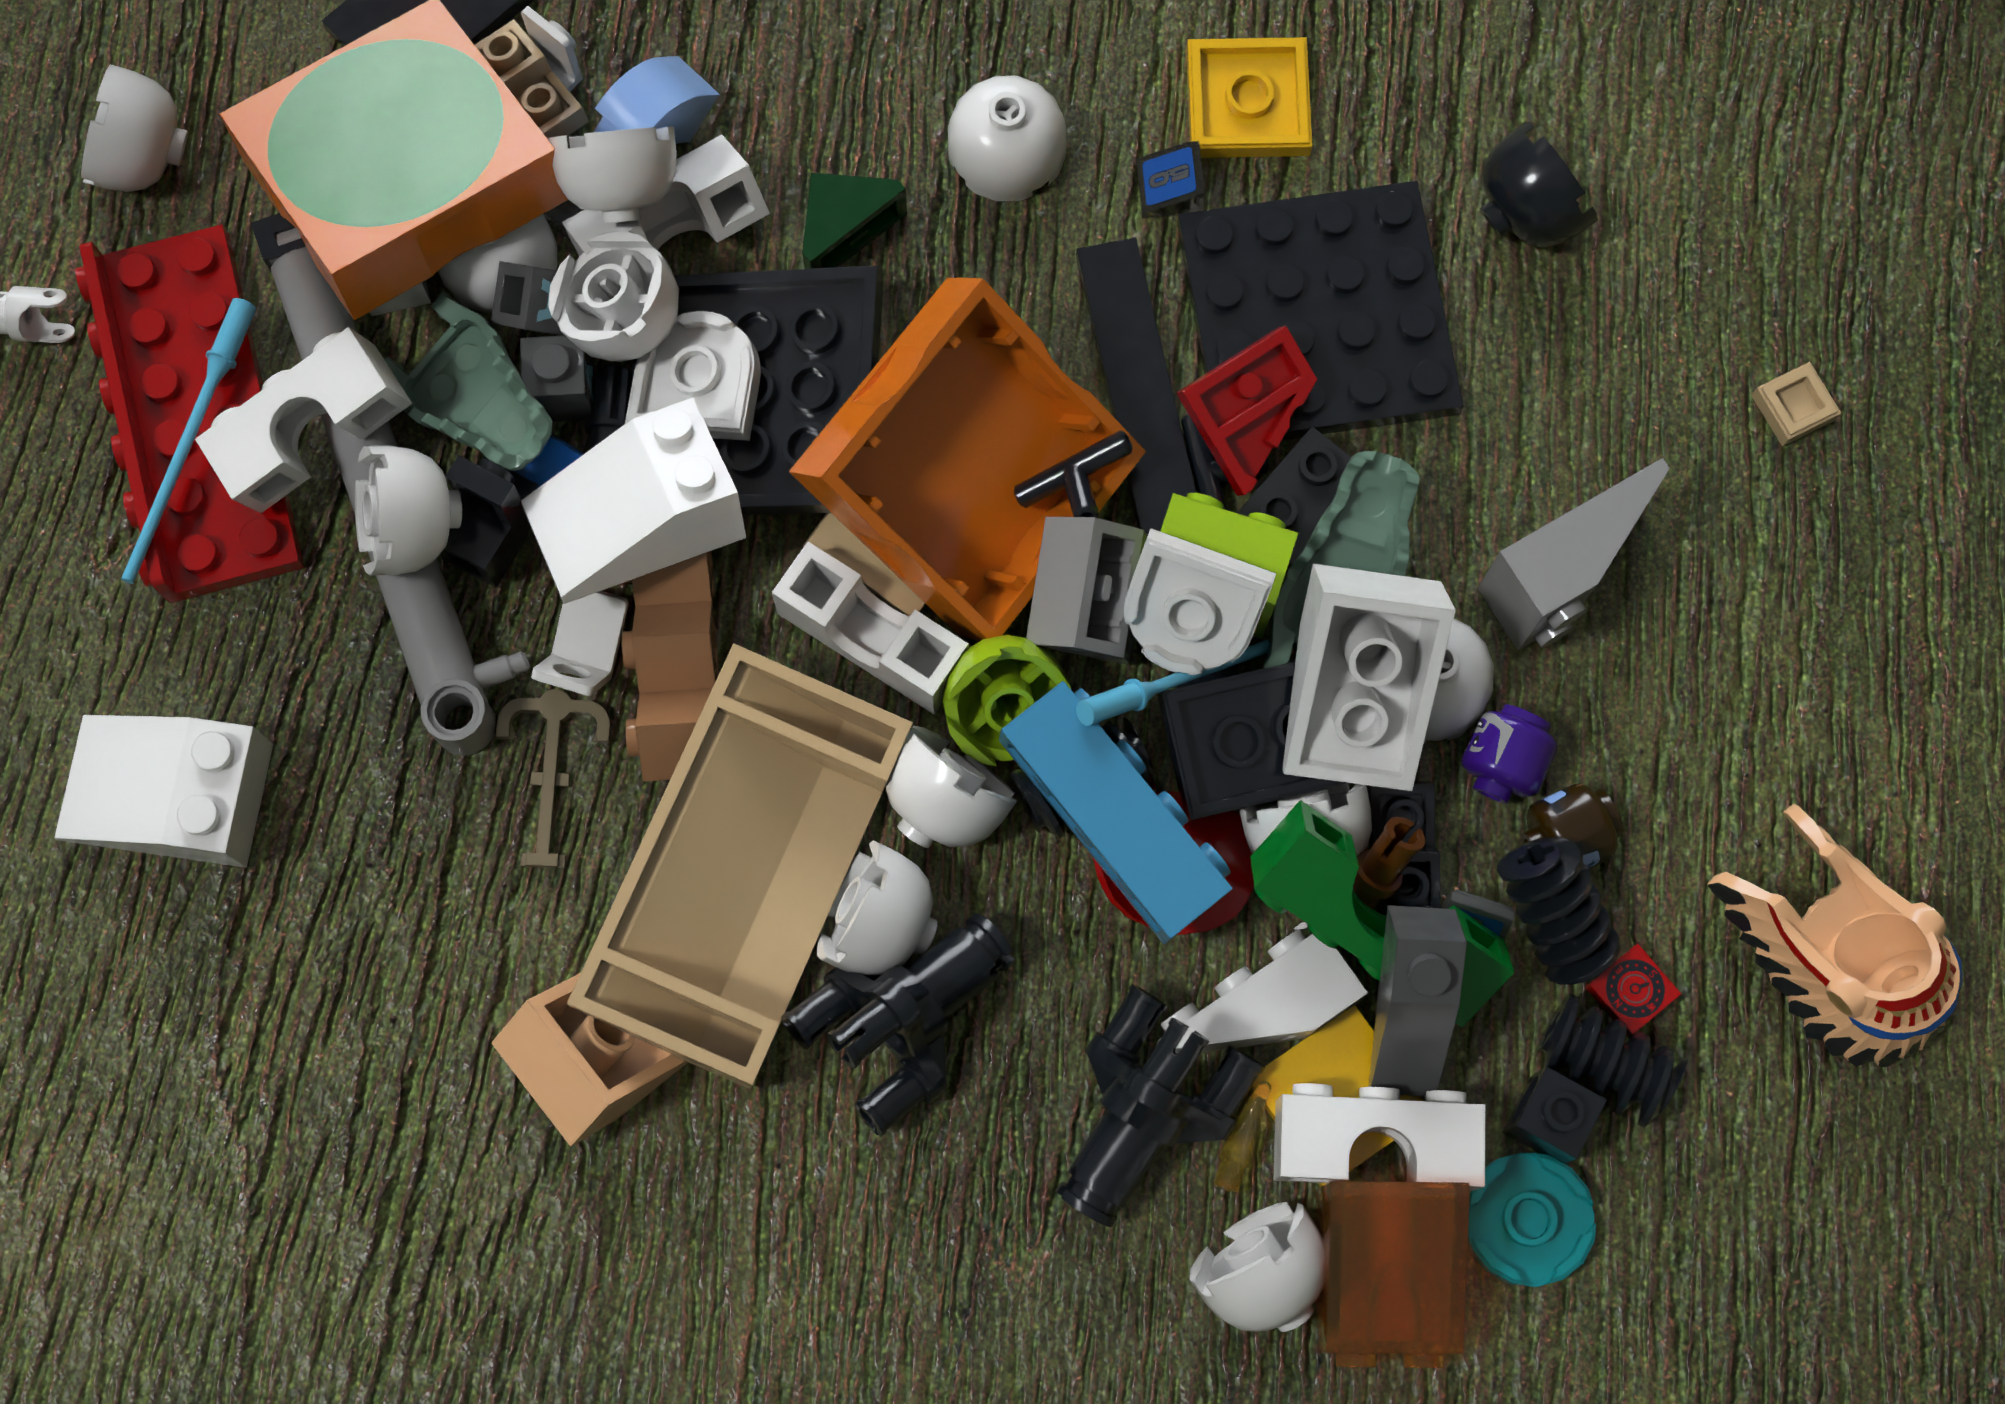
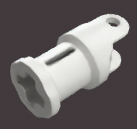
M13 286L9 292L0 291V334H8L13 341L62 343L72 339L75 336L73 326L64 323H49L39 309L62 305L67 300L66 292L56 288Z

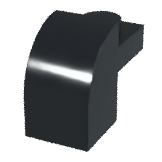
M458 455L445 477L451 488L458 490L460 493L462 521L460 528L449 529L447 545L440 555L448 563L497 588L519 553L531 529L521 500L539 488V486L513 471L508 472L485 456L477 465Z

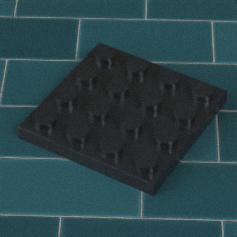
M1417 181L1178 214L1177 227L1204 374L1276 328L1286 325L1318 379L1303 405L1297 407L1292 414L1290 427L1282 440L1302 438L1312 426L1321 434H1330L1460 415L1464 405Z
M876 265L674 275L679 287L677 316L695 311H707L723 315L744 331L754 344L759 356L761 376L750 441L712 438L738 491L742 515L831 513L789 471L879 362L884 278L879 267ZM633 359L632 381L637 359Z

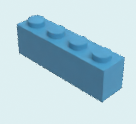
M1062 681L1003 727L1000 731L999 742L1165 945L1233 889L1225 879L1231 874V871L1223 858L1209 843L1205 842L1199 847L1182 827L1189 820L1174 798L1166 791L1156 795L1141 776L1147 770L1146 766L1125 740L1121 739L1115 744L1099 725L1101 722L1085 726L1079 721L1076 714V705L1080 700L1090 696L1081 688L1073 693L1067 684Z

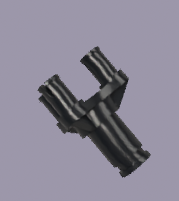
M974 913L966 920L965 928L957 927L907 968L896 965L888 969L881 976H864L861 973L847 972L835 967L823 977L825 983L790 1012H786L781 1016L789 1034L801 1047L808 1050L816 1040L846 1016L851 1015L852 1017L837 1029L831 1030L827 1034V1039L837 1054L859 1037L845 1048L846 1054L841 1058L852 1069L860 1065L864 1058L883 1043L888 1047L898 1060L896 1064L898 1070L863 1099H859L854 1104L863 1122L873 1133L880 1137L885 1135L889 1128L922 1101L930 1104L947 1090L944 1034L949 1030L947 1019L999 977V970L1007 971L1016 963V960L1009 955L1013 950L1004 935L990 920L981 914Z
M1131 984L1128 994L1104 1033L1097 1031L1085 1050L1102 1093L1099 1101L1106 1107V1110L1068 1170L1072 1174L1068 1182L1060 1183L1056 1190V1193L1062 1195L1061 1198L1070 1206L1107 1227H1113L1118 1219L1114 1215L1119 1206H1126L1163 1144L1173 1147L1176 1143L1227 1141L1238 1123L1237 1118L1234 1117L1235 1113L1259 1074L1263 1073L1266 1068L1251 1056L1234 1046L1228 1045L1224 1057L1200 1095L1193 1093L1190 1097L1180 1091V1085L1203 1048L1208 1045L1209 1040L1195 1030L1190 1034L1178 1054L1176 1047L1189 1026L1175 1018H1171L1168 1023L1169 1026L1144 1067L1138 1064L1141 1058L1136 1054L1162 1011L1166 1010L1167 1005L1134 984Z

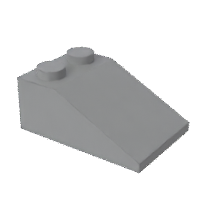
M1663 458L1499 552L1477 589L1518 651L1534 641H1537L1541 648L1556 642L1574 628L1571 623L1587 611L1583 603L1600 582L1670 469Z

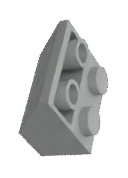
M1045 517L1026 638L1035 645L1048 649L1130 665L1135 638L1129 625L1125 622L1124 603L1147 539L1146 532L1143 529L1096 517Z

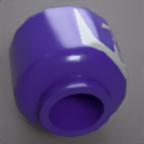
M1504 704L1501 712L1489 711L1483 714L1461 760L1465 770L1477 778L1472 789L1503 804H1508L1512 795L1531 797L1537 794L1558 750L1557 742L1548 733L1551 724L1529 711L1509 704Z

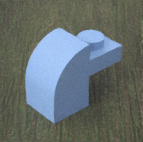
M679 56L651 58L626 72L601 98L595 109L603 117L594 132L652 127L659 129L673 126L676 144L687 143L692 140L720 94Z

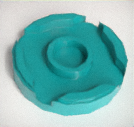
M1517 1153L1491 1162L1485 1167V1187L1465 1193L1462 1201L1461 1228L1469 1252L1486 1272L1510 1285L1539 1287L1564 1280L1584 1263L1595 1241L1596 1223H1594L1595 1214L1592 1208L1594 1204L1589 1188L1571 1167L1550 1155Z

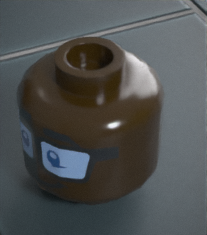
M1577 783L1556 791L1529 806L1526 816L1528 831L1521 834L1522 844L1546 837H1559L1571 840L1580 848L1583 854V863L1588 869H1591L1615 855L1618 847L1617 837L1623 835L1624 828L1616 806L1603 790L1597 789L1593 791L1585 784Z

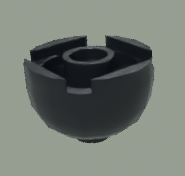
M1524 122L1505 136L1491 150L1483 166L1481 181L1489 202L1482 206L1480 210L1501 238L1511 231L1518 239L1528 245L1538 247L1559 245L1577 236L1598 221L1597 214L1593 207L1582 214L1578 207L1577 199L1584 195L1585 192L1579 182L1544 136L1534 144L1529 140L1534 126L1530 122Z

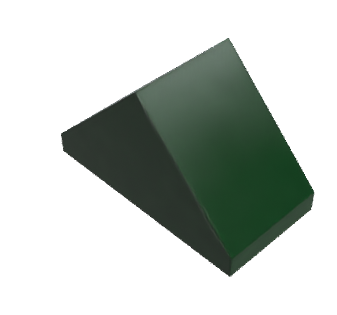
M811 173L802 250L805 269L841 266L906 216V188L898 179Z

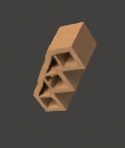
M712 551L624 582L632 583L635 614L632 631L622 632L623 662L626 670L636 669L639 689L636 718L626 719V745L629 757H640L643 782L671 779L719 675L717 629L713 616L712 597H715V579Z

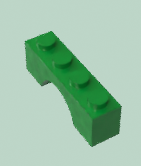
M1300 800L1250 856L1255 892L1272 910L1281 914L1286 913L1288 910L1307 923L1311 933L1326 946L1335 949L1340 945L1358 957L1363 968L1380 981L1387 915H1383L1368 907L1353 891V884L1359 868L1353 837L1350 833ZM1453 905L1447 909L1456 910L1467 941L1460 1005L1455 1021L1457 1025L1463 1028L1514 974V969L1505 940Z

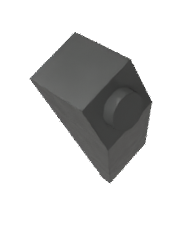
M1389 905L1387 907L1368 1087L1396 1088L1400 1090V1095L1426 1096V1091L1438 1090L1460 1005L1467 941L1455 909Z

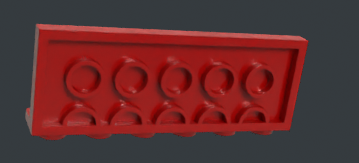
M223 224L103 255L93 242L79 245L83 266L75 268L76 280L84 301L92 305L95 319L94 322L87 323L88 337L98 359L103 358L107 376L106 378L99 379L100 394L107 412L110 415L115 414L119 434L111 436L112 451L122 472L127 471L131 491L123 493L124 508L131 526L134 529L139 528L140 533L205 382L208 359L205 354L208 350L212 349L232 299H244L230 236ZM250 326L235 361L237 365L234 369H230L218 382L195 439L211 428L213 420L220 413L227 409L241 406L262 390L263 381ZM194 439L140 567L139 575L146 587L152 586L169 603H174L305 568L288 494L262 513L232 500Z

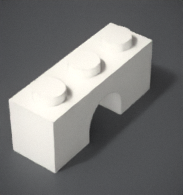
M720 135L676 159V173L670 190L659 202L646 207H639L641 220L603 223L602 211L585 209L562 223L578 255L580 256L582 253H585L587 256L593 250L587 251L591 247L586 241L599 234L614 231L640 234L658 251L673 236L691 230L705 231L718 243L769 215L770 212L749 164L726 138Z
M347 327L342 332L330 334L320 340L315 345L313 353L293 368L272 375L265 381L262 390L241 406L233 407L220 413L213 420L211 428L195 440L231 499L262 513L311 478L298 453L299 436L310 420L316 416L328 413L335 425L363 440L410 406L412 402L376 346Z
M810 542L806 543L772 591L778 615L934 715L943 703V690L948 675L964 651L969 648V643L917 610H914L910 616H907L888 606L866 588L859 573Z
M1300 1083L1293 1084L1292 1095L1282 1094L1275 1101L1273 1181L1341 1184L1349 1180V1154L1356 1138L1364 1133L1376 1132L1389 1136L1401 1147L1407 1165L1406 1188L1474 1191L1485 1187V1104H1466L1465 1092L1432 1090L1426 1091V1101L1400 1100V1090L1396 1088L1361 1087L1359 1088V1098L1333 1097V1086Z

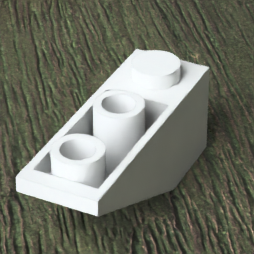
M1298 929L1268 950L1269 955L1274 961L1255 974H1252L1247 966L1242 967L1214 988L1220 998L1201 1011L1192 1002L1166 1019L1161 1026L1166 1031L1171 1018H1175L1189 1026L1176 1047L1178 1054L1190 1034L1195 1030L1209 1040L1208 1045L1203 1048L1201 1053L1227 1049L1228 1045L1239 1048L1307 1038L1350 1007L1359 1003L1368 992L1336 948L1326 946L1313 934L1305 938L1300 929Z

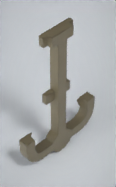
M551 689L545 692L541 698H517L508 702L498 715L496 738L499 740L517 739L512 722L521 713H540L547 721L543 773L531 772L530 780L531 786H542L536 853H522L520 866L565 869L566 856L551 853L556 787H569L570 774L558 773L562 723L567 721L571 715L592 716L597 721V730L591 742L610 744L611 721L605 709L598 703L589 700H571L569 695L563 690Z

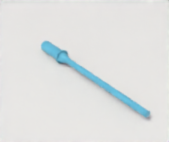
M232 299L212 349L208 350L205 354L208 359L205 382L121 580L126 583L134 584L218 382L230 369H234L237 365L235 361L256 311V307L244 299Z
M1269 639L1248 646L1244 653L1235 661H1229L1219 667L1203 670L1202 674L1189 675L1188 673L1177 672L1152 682H1140L1135 678L1129 679L1122 686L1080 700L1076 705L1077 717L1083 725L1090 726L1131 710H1143L1147 702L1155 694L1266 654Z

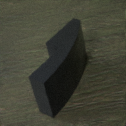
M1415 781L1412 791L1367 785L1372 826L1369 850L1384 831L1387 822L1394 817H1403L1415 823L1402 840L1403 842L1407 843L1419 828L1425 836V845L1419 853L1415 854L1401 873L1403 876L1401 886L1391 898L1382 899L1375 911L1387 915L1388 905L1441 908L1440 851L1435 847V784L1431 781Z

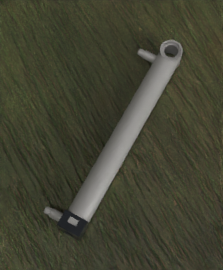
M280 213L252 222L251 226L263 261L272 273L301 360L311 355L315 345L330 334L342 332L347 327L358 333L353 318L313 262L297 228L283 218ZM328 413L322 414L321 418L355 514L356 480H369L370 463H358L359 454L363 446L398 447L389 421L363 440H360L335 425ZM368 552L371 562L374 561L373 552ZM437 558L433 563L416 572L399 575H376L421 705V718L426 729L441 747L452 754L465 756L475 754L484 749L493 739L497 725L495 713L489 705L483 689L511 680L517 674L528 671L530 664L526 654L518 652L510 656L502 655L478 665L474 664ZM463 705L473 707L472 718L466 726L456 730L445 728L446 717L451 710Z

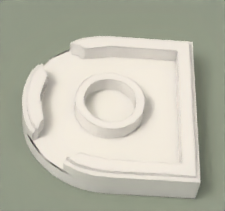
M695 311L677 316L670 334L660 345L636 361L625 424L633 418L693 398L712 438L750 441L761 376L760 360L754 344L741 328L723 315L714 312Z
M1150 528L1125 598V622L1129 625L1134 638L1142 647L1141 652L1151 662L1175 673L1202 674L1203 670L1219 667L1229 661L1233 662L1244 653L1252 639L1276 573Z

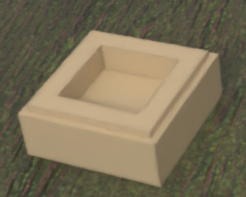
M1810 362L1757 387L1751 394L1782 447L1834 422L1841 415V411Z

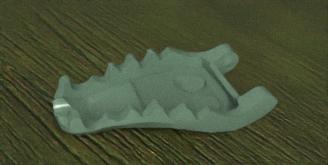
M442 291L431 307L441 319L451 324L447 331L410 374L404 370L400 363L389 357L385 358V362L412 402L410 406L404 409V412L417 423L440 431L464 445L479 450L487 459L508 472L523 469L541 454L552 435V420L544 407L528 392L517 369L510 360L503 340L497 330L484 317L462 306L445 291Z
M1363 451L1351 457L1342 473L1337 493L1332 503L1318 521L1308 543L1291 565L1283 580L1276 605L1272 612L1269 644L1264 668L1289 663L1292 648L1297 650L1300 621L1313 564L1405 576L1409 561L1410 532L1408 521L1420 481L1418 473L1401 458L1378 451Z

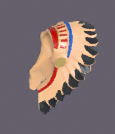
M1794 803L1783 813L1810 847L1835 872L1840 881L1838 886L1831 889L1829 895L1817 899L1801 918L1785 897L1769 893L1728 872L1715 875L1707 885L1713 894L1726 904L1724 916L1741 930L1739 939L1756 948L1755 963L1769 973L1771 985L1787 996L1789 1013L1804 1019V1030L1807 1038L1823 1040L1825 1047L1832 1056L1843 1055L1856 1067L1868 1062H1875L1879 1067H1887L1900 1058H1910L1918 1050H1924L1934 1044L1958 1005L1959 993L1963 984L1962 961L1955 947L1944 935L1946 930L1944 918L1926 903L1911 904L1882 883L1859 859L1854 858L1845 847L1833 839Z

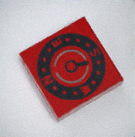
M1638 943L1585 986L1587 991L1613 1021L1618 1019L1626 1023L1627 1037L1637 1032L1681 995V992Z

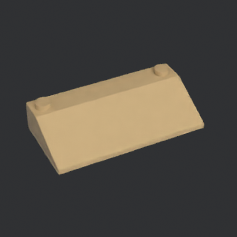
M733 643L569 997L567 1005L682 1060L751 1089L781 1023V1016L785 1014L913 722Z

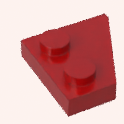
M1285 325L1276 328L1182 388L1176 394L1237 496H1242L1254 488L1258 481L1255 479L1257 473L1272 448H1277L1290 427L1292 414L1297 407L1303 405L1318 379Z

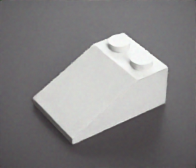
M693 398L631 419L521 500L524 512L563 604L746 538L738 491Z
M1313 564L1299 627L1282 768L1284 774L1407 791L1413 790L1455 615V608L1441 581Z
M83 715L54 838L58 841L247 868L273 743L253 726L191 717Z

